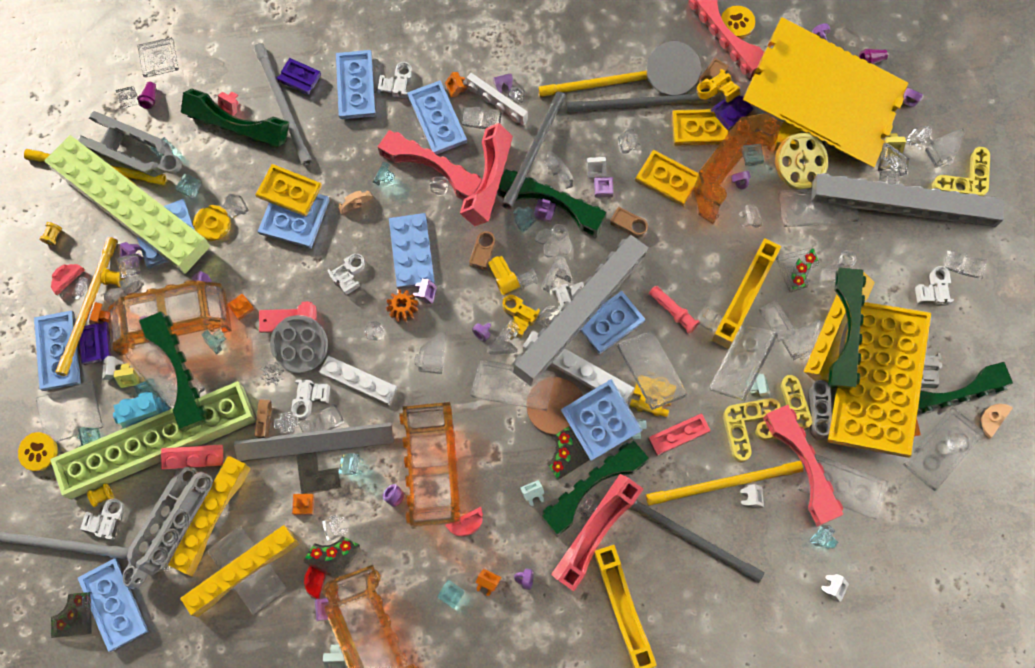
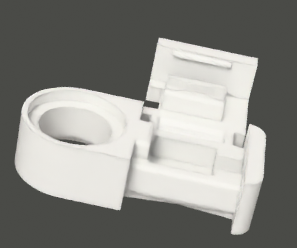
M407 62L398 63L394 79L393 77L390 79L380 75L378 94L381 91H392L393 97L407 98L406 86L407 82L411 80L412 72L410 64ZM406 68L409 72L403 75L399 73V69Z
M352 254L343 259L345 263L333 271L327 270L335 285H340L345 295L360 287L359 282L353 280L354 275L365 268L364 258L360 254ZM354 259H360L361 265L353 267L351 262Z
M938 266L931 271L929 275L931 284L929 287H924V284H919L915 287L917 304L923 301H935V305H949L954 301V299H950L948 285L951 284L950 273L943 266ZM937 271L941 272L944 280H939L935 273Z
M583 282L570 286V289L568 284L561 285V288L555 287L552 289L553 294L556 293L558 297L560 313L564 303L567 301L570 303L573 300L574 293L581 287L583 289Z
M937 353L936 356L925 355L921 387L937 388L939 386L938 372L942 368V363L939 362L941 360L940 353Z
M302 380L295 381L298 384L297 397L292 401L291 411L298 419L303 420L310 416L312 401H315V399H321V402L329 403L330 386L328 384H314L311 380H305V382ZM301 405H305V413L302 415H298L297 408Z
M109 499L104 504L102 513L98 517L91 516L92 513L86 512L80 529L93 532L99 538L114 540L115 538L111 536L116 521H121L124 512L123 503L118 499ZM118 503L119 511L111 514L108 510L110 504Z

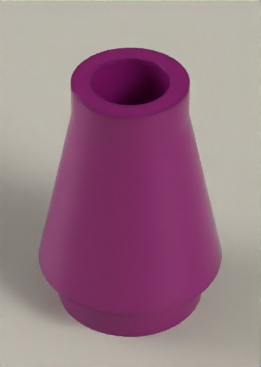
M864 49L860 52L859 58L866 60L869 64H876L887 60L888 52L885 49Z
M150 81L146 82L137 98L139 106L144 109H151L155 105L156 84Z

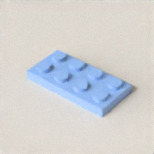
M371 50L336 53L339 118L351 119L376 116Z
M441 80L407 93L428 144L435 155L467 143L466 136Z
M426 213L389 218L397 289L416 287V283H421L422 279H429L435 284Z
M71 310L34 317L39 389L47 391L81 384L78 347L75 350L67 376H60L55 373L75 325V313Z
M114 558L78 577L83 593L89 592L86 600L108 652H112L149 632L131 589L123 583V571L118 559Z

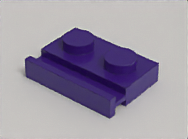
M289 58L277 80L284 85L309 95L311 89L314 88L319 80L321 72Z
M738 95L729 102L725 98L710 110L717 115L716 118L727 130L754 110L748 102L743 100V96Z
M107 322L86 325L80 337L81 361L84 365L102 362L107 356H112Z

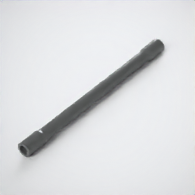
M556 92L517 176L502 202V207L507 210L512 209L556 114L566 98L562 92Z
M698 93L598 101L566 102L567 113L600 109L711 103V98L701 99L698 97Z
M637 499L629 508L734 567L752 580L759 583L763 578L765 572L749 563H745L642 504Z

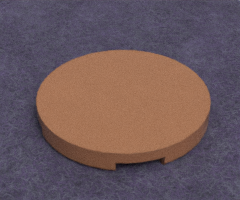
M554 377L539 382L533 387L527 399L529 419L539 431L548 435L556 436L560 431L561 433L572 431L561 409L582 397L581 390L573 382L564 378ZM569 427L570 431H564V429Z

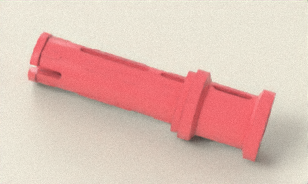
M657 285L651 289L649 295L674 317V321L680 323L687 330L688 334L697 328L700 321L695 320L688 313L687 309L679 307Z

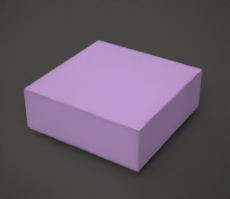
M613 177L594 178L595 197H613Z

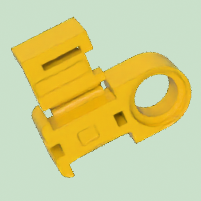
M720 69V73L710 80L705 79L697 86L698 97L701 99H710L718 91H722L726 101L729 102L741 94L740 87L732 82L731 75L729 73L726 74V71ZM705 88L710 89L708 92H701Z
M507 295L503 299L502 308L504 312L513 316L514 319L513 323H509L507 326V331L522 339L527 327L532 326L537 320L540 309L538 308L535 311L524 305V300L515 295ZM514 301L516 306L508 308L506 302Z

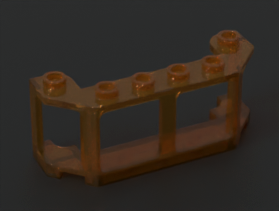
M769 114L745 116L739 119L698 173L694 187L698 215L714 225L720 216L718 214L720 207L727 197L726 190L720 185L749 148L758 152L761 146H767V149L771 150L783 125L782 122Z

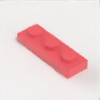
M701 413L650 436L648 440L656 456H659L710 433L711 430Z
M223 445L161 448V469L223 465Z

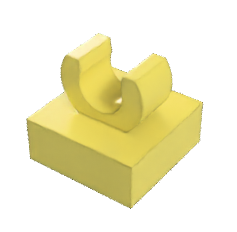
M890 133L884 143L883 155H902L906 144L905 137H898L897 133Z
M130 363L122 364L121 370L114 371V378L120 388L140 385V378L134 367L130 368Z

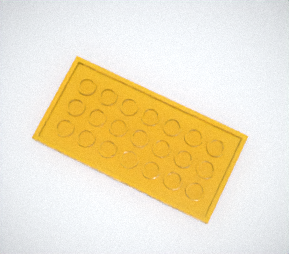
M865 302L864 306L861 307L864 321L863 325L860 326V334H862L863 339L858 353H861V363L857 366V373H860V382L854 389L837 388L828 442L910 458L931 313Z

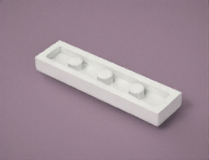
M470 73L467 76V85L471 92L479 94L485 102L492 103L500 112L508 114L514 122L524 125L528 121V112L474 74Z
M330 356L327 357L319 372L327 378L387 405L390 404L397 390V386Z

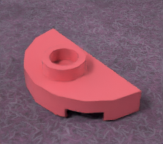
M64 264L57 268L52 274L51 289L54 294H60L85 269L78 264Z
M479 507L445 526L456 536L466 537L472 535L479 530L482 524V509Z

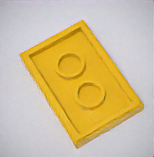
M711 109L672 111L674 146L729 144V131L716 118L717 115L710 111Z
M653 150L636 176L635 181L684 206L701 178V174Z
M271 164L255 195L257 198L306 217L322 184Z

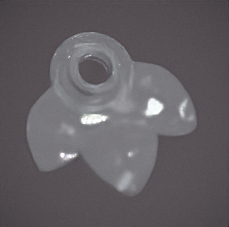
M561 224L553 226L552 229L541 230L535 238V242L544 244V255L546 258L554 257L559 252L567 255L572 247V243L568 238L569 231L567 227ZM561 232L563 235L557 236L556 233Z

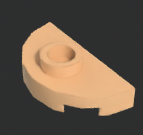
M368 190L364 193L356 191L346 196L343 204H339V211L343 214L351 209H357L374 197Z
M998 403L991 405L983 412L980 421L982 422L983 433L989 439L992 438L1013 407Z

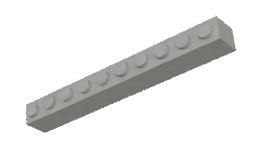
M827 173L817 174L812 182L811 202L991 227H997L1004 220V199H998L995 196L983 197L977 194H961L958 191H941L937 188L925 189L921 186L910 187L900 183L867 181L864 178L851 179L847 176H830Z
M632 235L626 240L622 239L617 246V251H612L606 259L607 262L605 264L601 263L597 267L596 274L593 277L589 276L583 289H578L572 297L573 300L570 303L567 301L561 308L562 312L552 317L549 327L547 329L543 328L537 335L538 339L528 344L523 356H517L513 362V373L532 386L645 258L649 247Z

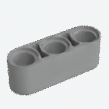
M824 380L816 381L809 390V411L812 417L810 433L816 440H823L829 435L832 419L831 389ZM815 388L822 389L824 394H818ZM816 407H822L824 409V414L819 413L816 410ZM817 426L824 427L825 433L819 432Z

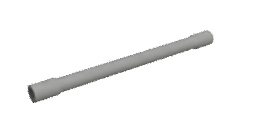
M258 43L254 46V50L262 64L284 120L290 122L288 130L296 147L302 166L310 165L312 163L311 157L303 143L276 78L264 44Z
M0 532V542L128 560L127 553L129 548L104 546Z

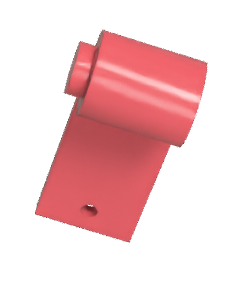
M306 301L302 302L297 309L259 310V333L273 332L282 320L294 315L308 316L317 321V307L312 302Z

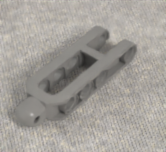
M94 110L91 111L88 119L108 128L101 143L82 135L78 138V141L88 149L152 177H156L164 172L175 174L182 167L180 158L172 154L170 144L156 136ZM124 135L156 148L158 152L163 154L160 163L158 164L153 161L144 163L135 157H130L121 151H117Z
M193 467L178 468L128 549L127 558L129 564L123 572V583L126 587L137 589L144 583L148 574L152 576L162 570L212 487V478L208 474L203 472L197 473V470ZM186 471H190V478L184 481L183 474ZM204 477V485L201 488H198V480ZM165 506H169L168 514L162 516V508ZM182 513L183 520L176 524V516ZM158 524L157 532L151 534V526ZM172 531V538L165 542V534ZM146 541L148 543L147 548L140 552V544ZM157 550H161L160 558L154 560V552ZM129 573H132V576L130 578H127V575Z

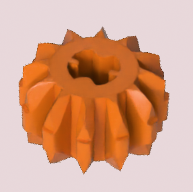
M398 290V295L391 293L392 299H387L389 306L386 307V310L390 312L391 318L396 317L397 322L401 318H403L404 322H407L408 316L413 319V313H418V308L416 307L419 305L418 300H415L414 294L409 295V291L406 290L402 294L401 290Z

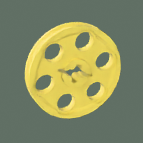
M798 133L787 137L779 145L776 152L775 166L780 179L791 188H811L812 182H809L807 179L808 173L811 172L815 179L817 174L827 172L828 154L825 146L817 137L808 133ZM792 140L795 141L797 145L795 150H792L790 148V142ZM808 140H810L813 144L811 150L807 149L806 143ZM784 156L789 160L787 167L782 164ZM816 156L821 158L820 166L815 164ZM800 159L804 160L803 164L799 162ZM793 172L797 174L798 178L795 183L791 180Z

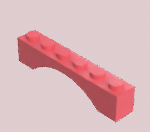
M689 0L690 8L696 11L701 22L708 26L710 33L716 36L721 47L728 51L730 58L739 65L741 72L747 75L749 79H752L764 51L759 46L741 40L726 27L721 19L717 0Z
M500 123L485 129L482 139L485 158L483 179L477 191L464 199L460 214L474 226L486 223L490 219L499 183L503 175V169L511 147L513 136Z
M389 130L378 145L380 156L393 163L414 162L435 169L449 181L456 197L462 200L474 194L482 182V178L479 175L471 174L464 167L452 164L447 158L435 155L432 150L420 147L414 140L409 141L405 139L399 132L394 133Z
M785 405L767 413L763 419L771 435L788 445L798 455L805 467L810 484L808 510L816 526L818 527L844 515L841 502L838 499L836 500L833 494L832 484L824 476L823 466L821 463H817L814 457V448L812 445H808L805 439L806 433L803 427H799L796 421L797 415L795 411L790 409L789 405Z
M620 474L551 575L574 591L585 576L591 558L605 534L617 519L634 504L643 488L630 478Z

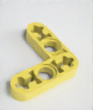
M977 147L970 156L969 178L939 175L933 181L932 189L937 188L947 192L958 191L961 194H977L984 197L989 190L990 152L988 149ZM978 153H980V154H981V157H983L981 161H980V156L977 155ZM975 169H981L984 172V176H978L975 173ZM956 183L963 184L965 190H958L956 188ZM978 184H979V189L982 190L981 192H978L979 190L976 188V187L978 186Z
M787 375L781 381V390L786 405H789L790 409H793L797 415L796 421L800 417L803 420H807L804 426L802 423H798L799 427H803L805 431L812 424V417L798 378L793 375ZM788 380L790 381V383L795 384L792 387L794 394L790 396L788 394L792 392L790 386H786ZM798 398L801 401V407H793L791 399ZM765 421L757 425L755 434L760 440L775 438L771 435L770 431L767 435L760 432L763 426L765 429H768Z
M769 398L731 405L724 411L723 418L732 455L736 461L745 462L752 454L745 422L762 420L771 410H764L762 415L761 409L767 408L769 404L772 407L775 406L774 410L781 408L780 403L776 399ZM740 408L743 409L742 414L737 415L735 419L732 416H728L731 411L736 414L741 412ZM747 408H756L757 415L749 416ZM740 429L743 433L742 438H734L732 431ZM745 441V443H742L741 445L742 450L747 452L744 455V457H742L741 454H737V452L740 450L739 444L735 445L734 443H741Z

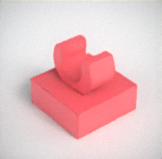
M221 92L218 95V106L234 116L237 113V105L239 103L236 100L238 95L234 92L229 93V95Z

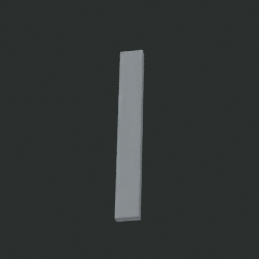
M392 422L238 440L234 442L237 460L244 461L394 443Z

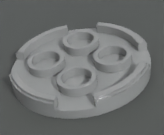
M668 41L653 50L647 62L646 73L650 84L661 94L682 95L692 89L697 83L701 65L698 55L689 45L679 41Z
M294 315L282 320L273 330L270 348L273 357L285 370L293 373H304L313 370L324 360L328 341L324 329L316 320L304 315Z

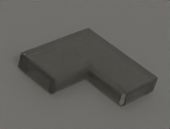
M316 452L296 455L301 494L342 488L339 468L319 471Z

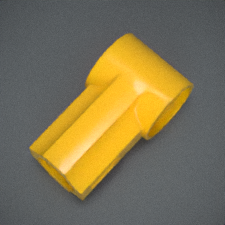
M503 256L494 257L488 262L502 295L520 288L517 277L513 272L511 273Z

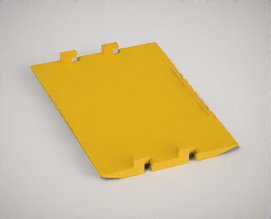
M781 17L767 45L769 47L764 51L743 100L781 120H786L788 124H793L794 127L801 128L806 133H811L810 135L814 137H819V140L826 141L831 146L834 145L835 148L874 168L885 142L883 139L886 136L889 137L893 128L892 123L896 115L895 111L900 109L903 103V95L908 82L872 63H867L866 60L860 59L848 51H844L843 48L837 47L835 44L829 43L827 40L819 38L820 36Z

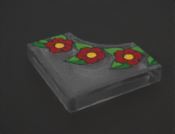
M813 246L777 257V262L789 293L807 288L809 285L807 279L809 272L812 268L819 265V260Z

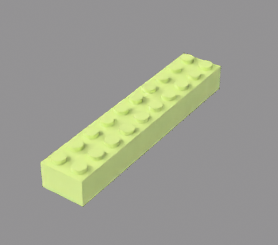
M69 135L45 159L44 162L53 172L184 274L210 248V245L203 236L73 136Z
M237 381L198 398L200 406L203 405L206 409L207 416L205 419L207 423L185 432L179 429L172 408L50 459L62 496L70 500L86 494L89 490L93 491L102 487L105 483H112L160 463L161 448L200 446L255 423L256 419L244 387Z

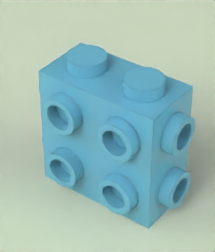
M144 392L139 394V397L123 399L119 404L113 405L115 410L113 418L116 424L121 425L122 428H127L169 410L167 403L163 402L160 397H157L152 392Z

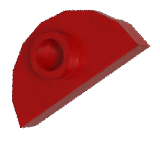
M322 560L312 567L310 566L305 573L304 586L306 592L315 600L320 599L330 561L324 562L325 560Z

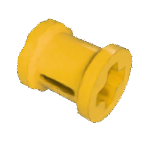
M46 222V229L39 240L45 244L55 246L58 233L62 232L63 228L57 224Z
M107 268L103 269L101 274V283L103 285L113 284L119 288L124 286L126 281V273L124 271L114 272Z
M108 483L103 484V487L94 491H87L88 499L93 507L98 506L100 502L114 498Z

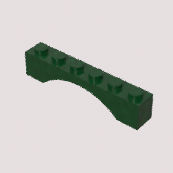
M193 88L183 92L181 113L189 118L203 120L204 123L220 126L223 130H232L238 135L252 137L253 140L266 142L272 147H279L287 141L289 121L274 116L260 121L239 119L221 109L207 93Z
M505 169L499 183L497 195L505 198L517 176V171ZM531 177L525 178L516 201L530 199L551 201V203H555L557 207L565 211L574 220L580 231L597 238L606 220L607 212L603 208L589 205L583 199H575L566 192L554 190L550 185L540 184Z
M839 267L835 274L834 291L845 308L848 332L841 354L829 367L828 387L854 389L860 382V373H857V366L861 363V353H858L863 339L862 334H860V326L863 325L864 321L861 307L865 303L862 287L864 288L866 285V276H863L864 270Z
M160 311L140 319L139 323L145 338L160 347L169 357L174 367L177 378V396L172 411L179 429L185 432L207 423L205 419L207 416L206 409L203 405L200 406L198 400L200 393L197 387H193L191 382L194 378L190 369H186L185 362H187L184 352L178 348L180 341L177 334L172 332L173 322L170 316H166Z
M1005 362L986 366L969 385L956 391L932 393L920 390L917 413L927 414L934 411L933 408L936 407L945 409L951 407L952 403L955 402L964 404L971 401L970 398L973 397L982 399L988 397L989 393L992 392L1000 394L1008 391L1007 388L1013 384Z
M634 440L631 443L625 442L618 449L619 453L615 456L613 454L608 456L603 461L605 464L602 467L592 469L585 481L579 480L573 486V491L569 494L568 492L563 493L558 498L559 502L556 505L552 506L551 504L542 511V520L556 537H559L573 525L574 515L579 503L594 486L601 481L619 476L620 474L633 475L648 462L649 457Z

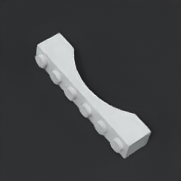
M532 330L523 345V353L526 352L525 349L531 341L535 342L538 339L537 332ZM564 349L550 365L574 377L592 390L612 379L626 403L634 390V387L567 349Z

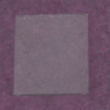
M93 381L36 398L42 432L53 437L55 442L103 428Z

